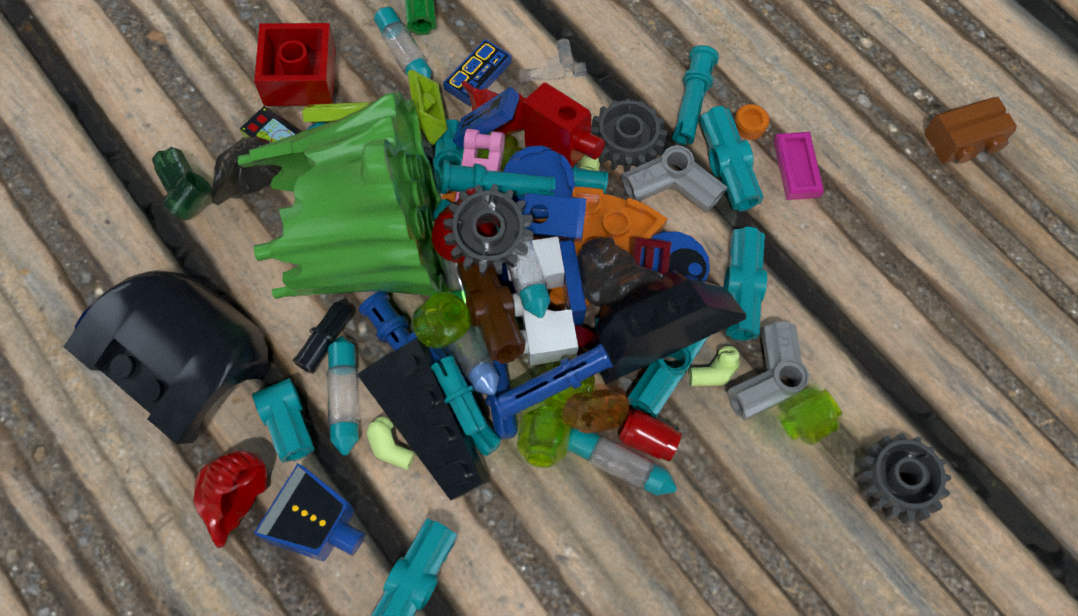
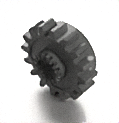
M626 99L625 101L617 102L614 100L608 108L602 106L599 116L593 117L591 133L605 140V146L599 157V162L604 163L609 160L612 162L611 170L614 171L618 165H622L624 171L627 172L631 166L638 167L645 164V162L656 159L657 155L661 156L667 136V131L663 130L664 119L658 118L656 116V109L649 108L643 101L637 102Z
M495 184L492 185L490 191H483L481 186L477 185L475 186V193L470 196L465 192L460 193V205H449V212L452 214L453 219H444L443 222L445 229L453 231L444 236L446 245H456L451 251L452 258L456 260L464 256L463 266L467 271L474 264L479 265L481 276H485L488 267H494L497 275H501L502 264L506 262L512 268L517 267L515 255L517 253L521 256H527L528 247L522 241H532L534 233L524 229L530 226L533 221L532 215H522L526 207L525 201L522 200L515 203L512 200V190L509 189L505 194L500 193ZM493 223L497 225L500 231L493 237H483L478 233V228L482 224Z
M904 433L898 434L893 440L888 435L884 436L878 441V445L874 443L865 450L868 456L862 458L858 463L866 471L857 476V481L867 483L868 486L861 495L862 497L872 496L875 499L871 507L873 511L881 507L885 508L886 519L889 521L896 518L899 514L902 524H908L914 521L915 518L919 522L931 517L930 512L935 513L941 510L943 505L939 500L950 495V492L945 488L946 482L951 480V475L945 474L943 466L946 464L945 459H939L934 452L936 448L933 445L928 447L922 444L921 438L918 436L912 440H907ZM899 472L906 475V479H909L907 481L909 485L901 480Z

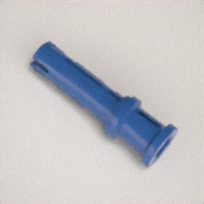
M380 291L368 297L360 305L358 311L363 317L369 318L377 330V338L381 342L383 341V343H389L395 352L410 343L407 339L410 336L407 330L409 325L407 319L404 316H399L390 304L389 294Z

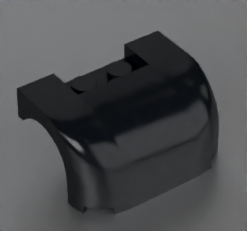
M162 270L135 274L103 293L91 306L63 346L88 369L104 373L150 413L147 420L175 444L194 443L198 438L202 420L212 405L226 391L242 381L251 379L263 380L272 363L268 361V348L264 341L266 336L254 323L203 282L189 275Z

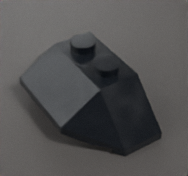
M672 270L606 300L589 350L602 343L610 357L613 367L599 372L606 385L746 320V314L727 288Z

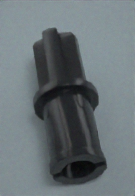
M342 302L333 303L319 325L309 330L311 335L292 362L305 372L314 374L321 360L328 352V346L336 340L353 315V311Z

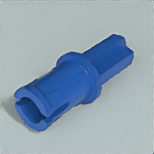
M491 361L490 363L499 375V383L496 393L488 395L485 402L487 406L491 407L495 433L500 440L511 439L518 432L516 417L513 415L509 419L504 420L494 403L495 396H500L511 390L507 363L500 364L498 361Z

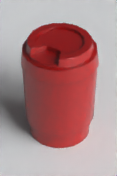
M636 409L629 411L618 439L627 447H631L659 460L664 459L670 462L678 448L682 433L674 430V427Z

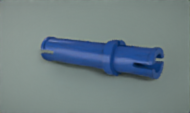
M600 343L597 347L571 360L566 357L560 360L561 365L528 380L500 396H495L494 403L501 417L507 420L509 417L571 386L576 389L582 386L581 381L613 367L603 344Z

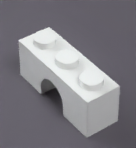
M551 237L522 242L528 247L527 256H521L516 253L517 267L512 268L507 262L506 266L509 281L516 280L518 293L511 295L514 303V316H522L524 330H520L525 342L523 354L528 353L530 366L557 362L566 357L571 360L577 357L578 351L572 310L551 311L547 309L545 316L540 319L523 309L519 297L521 290L535 284H544L547 289L564 286L565 272L559 238Z

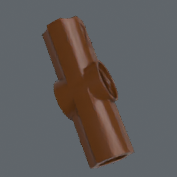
M464 262L457 263V273L466 294V309L469 321L473 327H479L490 359L496 360L500 364L513 362L516 357L524 353L525 342L514 318V303L509 288L506 285L501 286L493 267H488L485 276H481L479 265L474 264L467 271L464 269Z

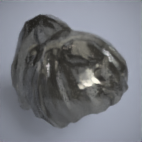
M242 137L217 157L211 192L213 204L220 205L227 199H237L242 197V195L254 193L266 186H271L272 179L282 170V167L278 165H256L244 168L238 165V156L250 154L249 150L271 143L269 140L260 137Z
M599 237L587 241L582 245L577 258L584 297L589 303L598 307L621 302L633 292L646 288L653 283H659L664 279L661 273L638 266L632 255L616 245L612 237Z

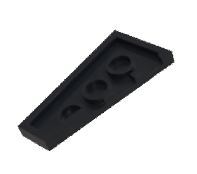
M416 338L361 371L357 376L450 501L489 483L490 480L470 436L465 434L451 404H445L444 402L447 397L434 371L431 369V366L436 362L425 338Z

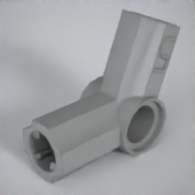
M678 145L666 149L661 157L621 175L624 191L629 198L640 202L667 189L678 190L706 213L711 211L727 190V186L694 162L693 154L689 149ZM669 165H676L680 167L682 170L675 171L671 169Z
M789 321L775 322L762 327L761 336L767 371L730 388L727 392L731 407L735 414L743 421L781 403L792 402L809 382V372L801 360L796 325L790 324ZM779 376L790 378L794 387L784 385Z

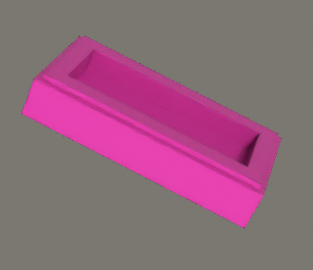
M810 132L776 134L773 142L786 200L821 198L824 189Z

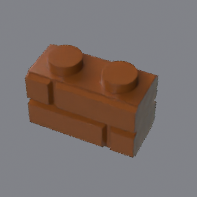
M995 96L935 115L925 129V136L931 146L935 147L934 151L941 163L945 164L957 160L959 163H965L976 157L979 152L987 150L989 154L1002 150L1008 145V139L1017 130V125L1009 113L1006 114V108L1000 98Z

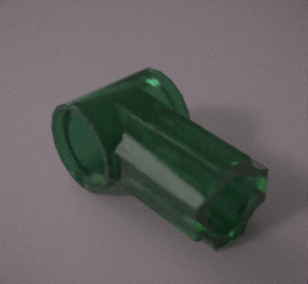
M170 147L166 150L158 151L153 156L152 162L154 170L167 192L163 198V204L176 217L190 220L210 197L213 189L203 177L193 172L180 149Z

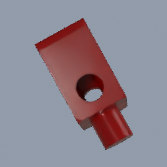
M546 82L542 83L522 102L525 148L530 146L551 148V150L563 155L571 167L584 155L592 159H597L601 155L605 146V140L591 133V112L589 109Z

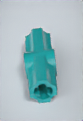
M723 106L711 108L701 115L699 121L710 148L709 163L713 175L721 177L722 183L727 186L726 193L732 209L739 212L750 210L754 206L761 204L764 198L753 171L754 157L752 148L747 140H741L730 109H726Z
M744 227L733 231L730 240V263L724 278L723 287L728 289L746 314V320L725 329V335L737 341L757 339L760 335L761 302L765 297L768 274L767 270L763 269L765 234L754 227Z
M709 337L666 356L675 358L681 366L679 368L667 366L663 358L651 363L627 398V402L632 405L634 410L643 411L656 418L679 382L684 378L688 368Z
M426 518L405 557L398 559L388 575L383 587L385 593L371 616H415L417 611H422L439 579L437 575L454 547L458 534L443 524Z

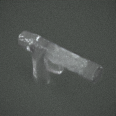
M560 39L556 43L559 56L548 57L547 67L518 70L519 83L586 76L585 62L574 63L569 40Z

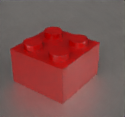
M259 23L254 83L263 106H307L309 104L333 103L336 47L330 23Z

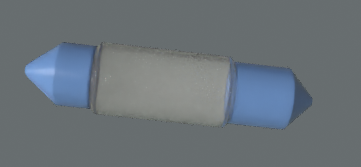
M454 305L440 306L434 315V322L439 328L442 339L450 353L454 355L455 361L466 380L472 384L476 392L494 395L499 383V375L494 369V363L457 307Z

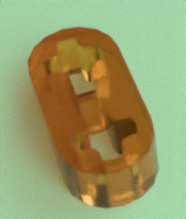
M609 389L576 393L564 405L563 421L568 427L582 433L614 429L625 421L629 411V402L623 394Z

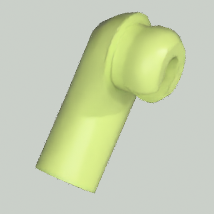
M732 346L722 347L710 367H690V386H722L727 384L740 366L738 350Z
M376 418L374 422L369 424L367 429V438L374 456L381 461L408 471L413 463L415 452L395 444L392 436L393 423L388 418Z

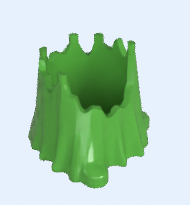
M401 92L385 94L372 104L343 118L249 150L250 154L238 156V165L244 168L256 165H278L282 167V170L272 179L271 187L272 189L291 191L295 195L293 206L279 208L283 223V235L268 243L254 245V254L257 261L274 258L299 266L283 272L282 282L286 287L271 289L275 299L289 296L370 291L441 297L442 293L450 292L451 285L446 259L436 252L431 241L435 222L433 212L439 205L441 196L435 183L431 163L424 152L419 117L412 99L405 100Z

